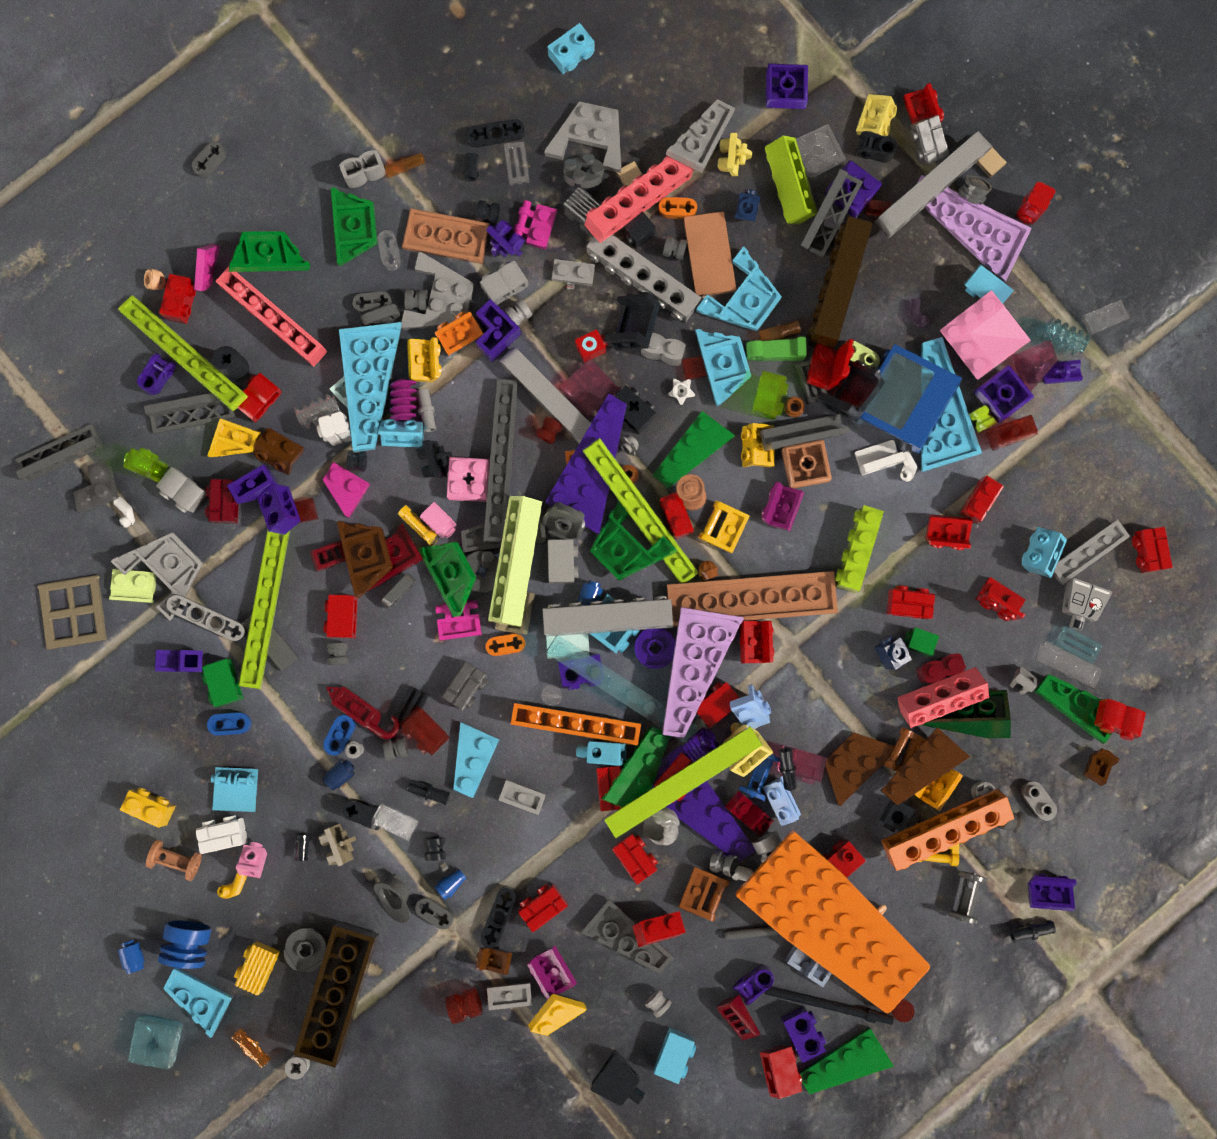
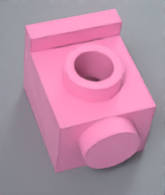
M250 842V845H243L239 862L236 865L239 875L255 878L261 877L267 857V852L265 848H262V844ZM249 855L255 856L253 859H248Z

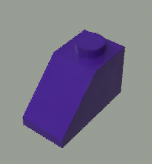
M263 464L230 483L227 487L236 503L240 504L258 500L257 497L272 483L278 484L272 471Z

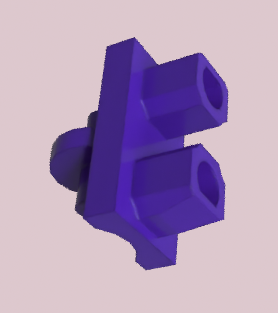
M500 220L495 227L489 226L486 229L494 238L490 242L493 246L491 253L494 256L501 254L503 257H506L509 253L510 255L516 254L520 257L523 253L520 248L524 244L525 239L518 233H514L509 239L506 235L512 227L505 220Z
M1081 360L1043 363L1042 376L1044 384L1082 381Z

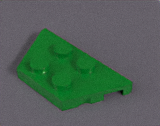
M332 187L331 197L337 264L342 266L378 244L374 203L370 200L360 199L356 195L346 194Z
M284 231L242 232L233 259L229 265V272L309 271L310 263L303 260L299 255V249L291 243L290 238Z
M458 542L419 548L418 551L453 617L461 616L476 576Z

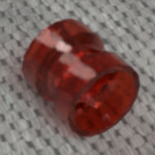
M546 416L543 420L542 428H538L535 435L546 443L553 445L556 440L555 436L561 432L563 426L556 420Z

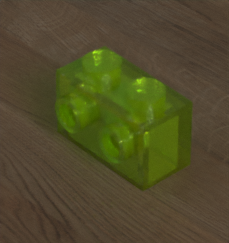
M762 371L750 415L773 421L777 415L781 416L784 406L783 403H780L782 395L786 396L789 386L786 383V376Z
M140 447L139 451L131 448L123 460V468L157 483L162 479L168 467V464L159 460L158 455Z

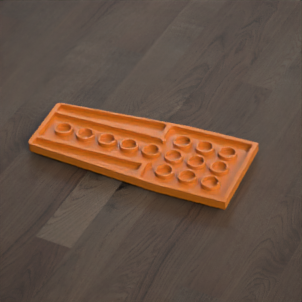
M794 830L785 837L735 893L743 903L783 938L885 1013H890L930 969L929 963L851 881Z

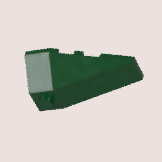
M988 690L989 698L925 722L923 726L988 739L1011 738V717L1007 690Z

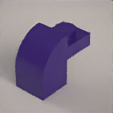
M155 650L154 671L202 672L203 651Z

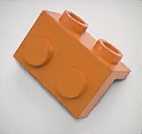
M466 311L459 313L455 316V321L442 323L437 327L438 330L434 332L448 356L476 341L483 335L471 312L466 313Z

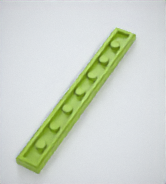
M133 295L118 308L120 313L230 410L234 411L248 398L242 390Z
M597 439L585 448L583 453L653 546L664 536L678 550L662 560L679 583H686L696 576L699 572L601 439Z
M267 530L238 685L241 687L261 689L290 531L284 535Z
M749 726L606 817L604 821L615 838L619 837L761 747V741L751 726Z

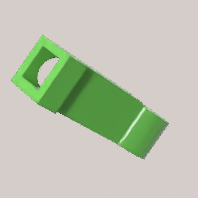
M806 337L788 340L750 341L746 343V359L750 361H803L806 357Z

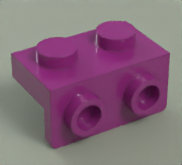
M776 481L774 487L770 489L768 504L762 510V520L769 526L790 532L804 492L783 486L780 482Z
M556 946L535 955L527 963L530 973L536 979L542 994L545 995L547 1000L552 994L558 995L577 984Z

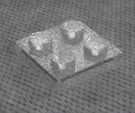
M829 124L796 139L808 179L846 161V157Z

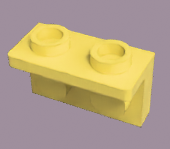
M868 94L856 129L858 135L863 131H870L882 136L889 135L890 123L897 111V106L894 104L892 96Z

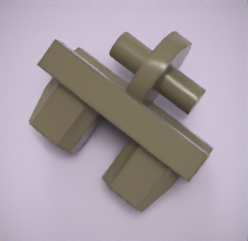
M341 824L325 829V832L319 836L321 845L326 846L330 844L332 852L327 854L326 857L329 865L337 864L340 866L354 859L351 853L354 850L351 842L355 841L356 837L349 838L347 831H343Z

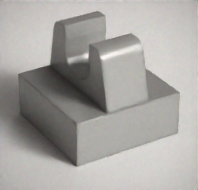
M1020 666L1015 671L1010 686L1013 688L1016 684H1021L1023 687L1020 688L1019 693L1023 695L1028 691L1032 692L1037 687V678Z

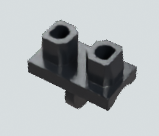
M423 441L424 445L416 449L420 460L428 459L429 465L421 469L423 477L440 479L447 477L444 467L449 466L447 459L452 457V453L445 452L444 446H439L438 441Z

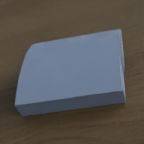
M795 946L792 947L784 959L786 963L821 987H824L832 974Z

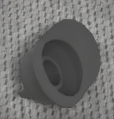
M398 874L392 875L383 883H376L374 890L386 913L397 922H407L410 919V912L406 904L410 893L408 886Z

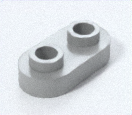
M1028 781L1022 785L1021 796L1035 816L1045 821L1052 820L1057 814V807L1043 786L1034 781ZM1035 788L1037 793L1035 796H1032L1031 790ZM1046 806L1049 807V812L1047 814L1044 813V808Z

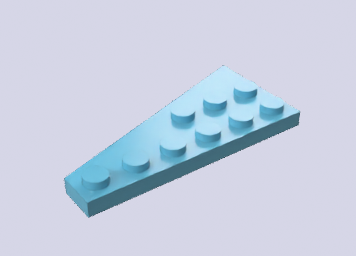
M401 322L339 329L354 452L375 450L378 429L383 415L401 332Z
M943 337L921 344L922 358L955 374ZM922 366L921 396L934 376V372ZM960 387L956 390L921 450V473L982 454Z

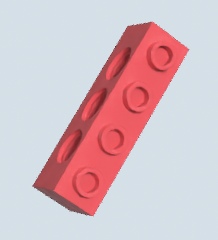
M974 667L899 696V709L910 728L989 698L988 683L978 669Z

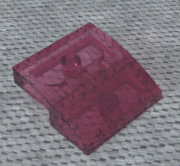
M591 359L559 387V390L586 418L602 406L608 394L613 396L619 389Z

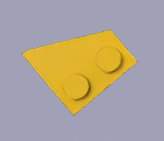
M220 418L207 456L220 457L254 452V443L260 438L261 432Z
M552 994L528 1026L531 1032L548 1036L585 1012L587 1008L583 1002Z

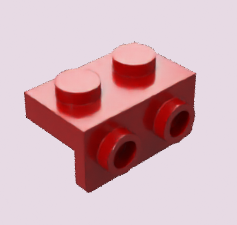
M931 83L926 84L924 89L905 94L903 97L912 124L939 115L941 123L944 119L943 109L939 107L937 102V92L932 88Z
M930 514L925 538L928 544L935 548L949 546L955 550L970 549L971 543L969 538L973 520L971 518Z
M742 621L739 626L741 664L773 663L774 629L772 621Z

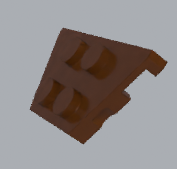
M338 521V530L354 595L356 598H360L393 568L384 531L381 527L377 526L368 527L363 524L355 523L354 525Z
M852 732L823 761L829 776L830 785L836 797V803L839 806L891 756L895 746Z

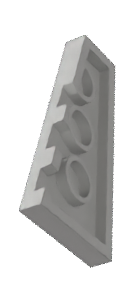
M717 99L702 114L701 118L694 122L685 134H682L673 146H670L666 155L702 173L735 108Z

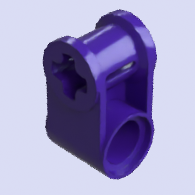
M155 353L138 376V386L149 395L158 394L167 380L173 375L176 365L173 362L165 361L161 358V355ZM153 380V384L150 387H146L147 382Z
M759 965L736 981L732 988L740 993L744 999V1004L749 1005L773 985L774 976L768 966ZM763 972L769 974V978L766 981L758 979V976Z

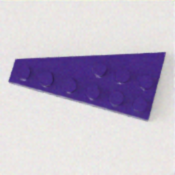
M611 394L607 395L545 501L550 506H553L556 502H561L575 510L581 511L585 516V526L598 534L600 532L609 486L583 453V450L600 438L613 457L616 458L627 404Z
M681 745L662 758L654 783L680 753H683L691 760ZM707 781L688 792L680 802L676 800L674 803L672 802L666 806L673 810L681 821L728 855L737 856L738 863L756 851Z

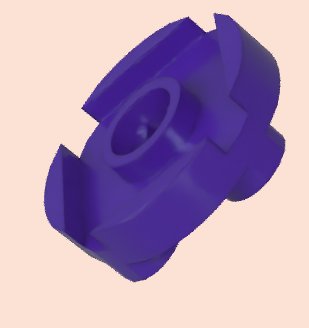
M663 628L645 629L635 641L634 651L636 658L642 665L650 669L663 668L673 660L676 641ZM653 642H657V645L661 646L658 654H654L652 650H649V646H652Z

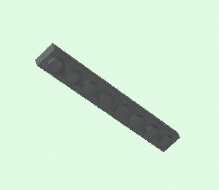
M497 379L484 542L502 543L509 502L518 380Z

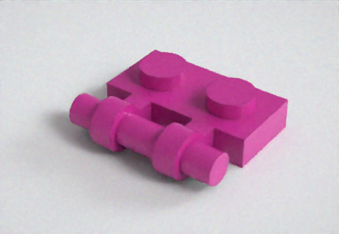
M524 200L522 207L519 208V219L517 224L514 225L513 232L526 236V245L546 250L557 209L537 204L536 210L531 211V202ZM527 218L532 220L530 228L525 227Z
M467 599L463 609L464 616L452 617L446 602L443 605L435 606L437 614H445V619L437 620L439 641L482 635L479 614L471 615L470 609L478 608L477 600L469 601Z

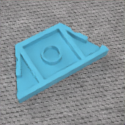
M696 329L695 335L717 407L751 378L750 369L740 337L725 336L722 333H709Z

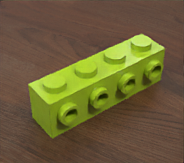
M781 136L765 147L766 158L771 167L772 178L777 187L778 198L784 211V218L787 223L801 224L817 215L818 212L796 138Z
M863 505L859 510L856 509L853 517L855 524L853 529H850L847 537L849 544L847 549H844L841 557L843 564L841 569H838L835 577L837 588L853 593L860 592L884 511Z

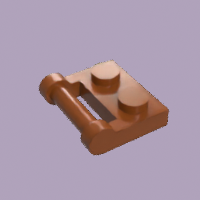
M904 727L899 732L901 735L889 760H886L884 766L895 772L903 766L926 740ZM908 738H910L911 741H910V743H909V745H908V747H907V749H906V751H905V753H904V756H903V758H902L900 764L897 765V762H898V760H899V758H900V755H901V753H902V751H903V749H904V747H905V745H906V743H907V741H908Z
M694 866L678 907L714 922L718 904L725 887H728L730 881ZM713 881L717 883V886L706 911L702 909V906Z

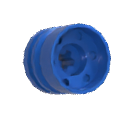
M185 920L165 922L162 937L172 943L160 946V950L163 953L159 954L158 962L179 969H195L205 966L206 960L204 956L207 955V949L198 945L209 943L211 926Z

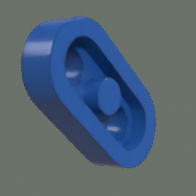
M246 713L215 714L207 722L208 731L217 736L243 734L249 731L252 725L251 718ZM240 719L244 721L243 727L238 725ZM218 721H222L223 727L221 729L217 727Z
M340 715L335 719L323 744L324 750L329 755H339L344 752L355 731V720L348 715ZM345 721L349 724L346 730L342 727V723ZM335 740L339 742L337 749L332 746Z

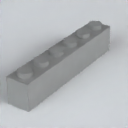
M665 596L654 597V601L636 598L630 603H624V600H612V604L594 601L590 602V606H582V603H571L569 607L563 608L559 604L548 605V609H543L544 635L550 637L672 628L671 599L667 600Z

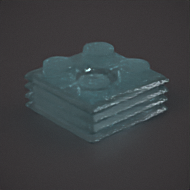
M145 1015L140 1016L136 1019L127 1061L169 1070L175 1063L183 1024ZM155 1038L156 1043H159V1045L154 1046L152 1040Z

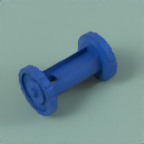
M773 754L768 756L754 768L747 787L740 786L739 790L749 794V797H756L765 801L766 796L761 791L773 762H780V757ZM757 781L759 787L755 789L753 788V783Z

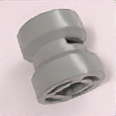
M522 299L516 301L513 307H508L504 310V313L517 325H520L523 319H528L532 316L530 309Z

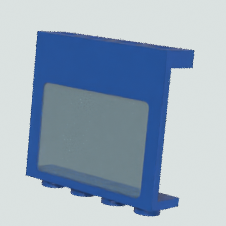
M894 344L891 350L887 349L882 358L884 360L882 366L876 367L881 372L880 376L884 379L885 384L860 419L912 445L911 451L919 454L958 389L962 378Z

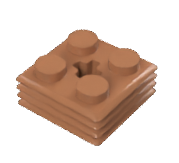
M824 440L791 445L782 449L790 488L826 483L832 479ZM804 460H806L807 463H811V466L808 469L802 466Z

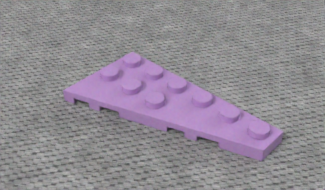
M921 175L917 183H919L925 176ZM946 188L925 209L989 271L1005 283L1032 228L983 204L980 205L979 202L977 205L967 201L968 198L965 196L962 198L958 192Z
M680 608L662 735L685 737L744 617Z

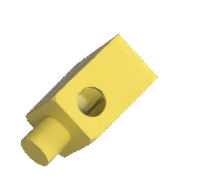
M741 723L732 724L730 727L732 734L724 742L749 726L746 724L742 725ZM754 728L752 729L761 741L762 746L729 766L730 771L743 777L773 753L760 733Z

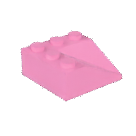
M992 290L939 330L977 380L1031 341Z

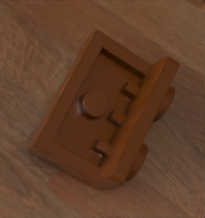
M270 428L254 443V456L259 461L265 462L273 466L277 471L287 475L292 472V465L304 453L303 446Z

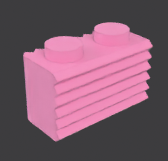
M435 502L420 515V518L440 538H449L456 530L454 527L457 524Z

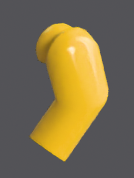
M237 872L233 883L220 886L217 890V895L223 899L239 895L247 876L239 875Z

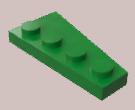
M702 411L652 477L667 489L671 488L681 477H684L695 467L699 466L728 441L732 440L735 435Z
M1050 674L1044 676L1034 692L1101 744L1106 743L1112 733H1105L1100 730V727L1094 725L1099 701L1103 699H1099L1085 690L1077 689L1074 685Z
M649 727L636 746L634 753L626 761L624 768L618 777H615L611 783L612 786L601 799L622 808L649 791L654 783L670 736L662 735L663 731Z
M868 1027L805 1067L799 1073L809 1094H813L894 1067L871 1028Z

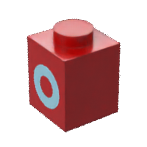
M597 329L575 339V346L584 363L606 353V346L608 344L604 342V334L600 335Z

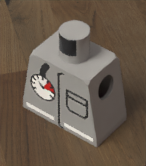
M1076 578L1067 581L1062 613L1072 616L1069 628L1082 631L1085 621L1096 622L1107 604L1112 591Z

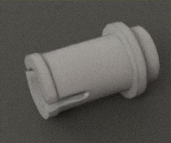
M355 741L349 742L345 747L346 755L352 759L359 757L364 751L363 745ZM354 746H355L356 749H357V751H356L355 754H354V751H353V747H354Z

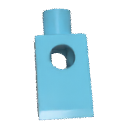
M588 741V745H577L576 756L587 758V763L621 766L626 763L627 744ZM598 749L601 750V756L597 754Z

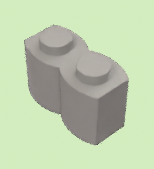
M377 150L367 151L360 155L359 158L346 159L339 165L349 188L360 187L367 181H375L386 175V170Z
M515 261L503 263L497 272L485 274L482 277V281H480L481 288L489 300L491 299L496 305L505 302L511 296L529 286L527 278Z
M652 333L648 349H641V354L651 360L661 359L668 365L679 366L686 345L677 339H665L657 333Z
M172 466L156 485L160 489L159 494L167 500L172 498L177 502L175 506L184 513L186 511L193 513L207 496L206 491Z

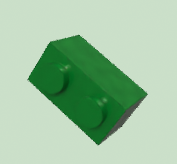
M224 659L202 667L203 672L201 676L204 684L208 686L209 692L207 696L211 705L223 707L244 700L241 687L238 686L239 680L232 659Z

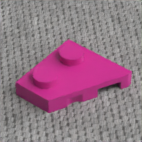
M209 244L197 248L194 290L204 291L211 287L220 245Z
M334 462L323 478L324 483L344 515L350 518L370 484Z

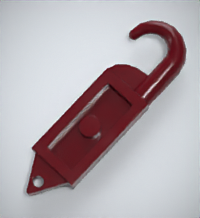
M346 686L342 688L326 687L331 697L332 705L378 737L390 739L398 733L399 722L394 716H391L394 728L387 732L378 726L381 713L377 708Z

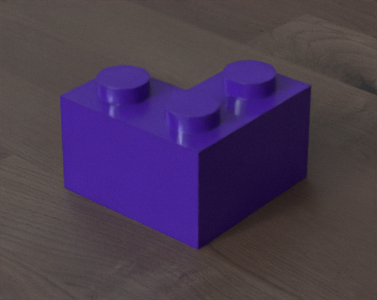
M490 299L476 312L478 321L487 329L476 341V345L493 363L521 335L520 327Z

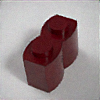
M954 653L943 655L936 661L924 662L916 668V672L921 683H935L946 676L960 674L966 669L962 655Z

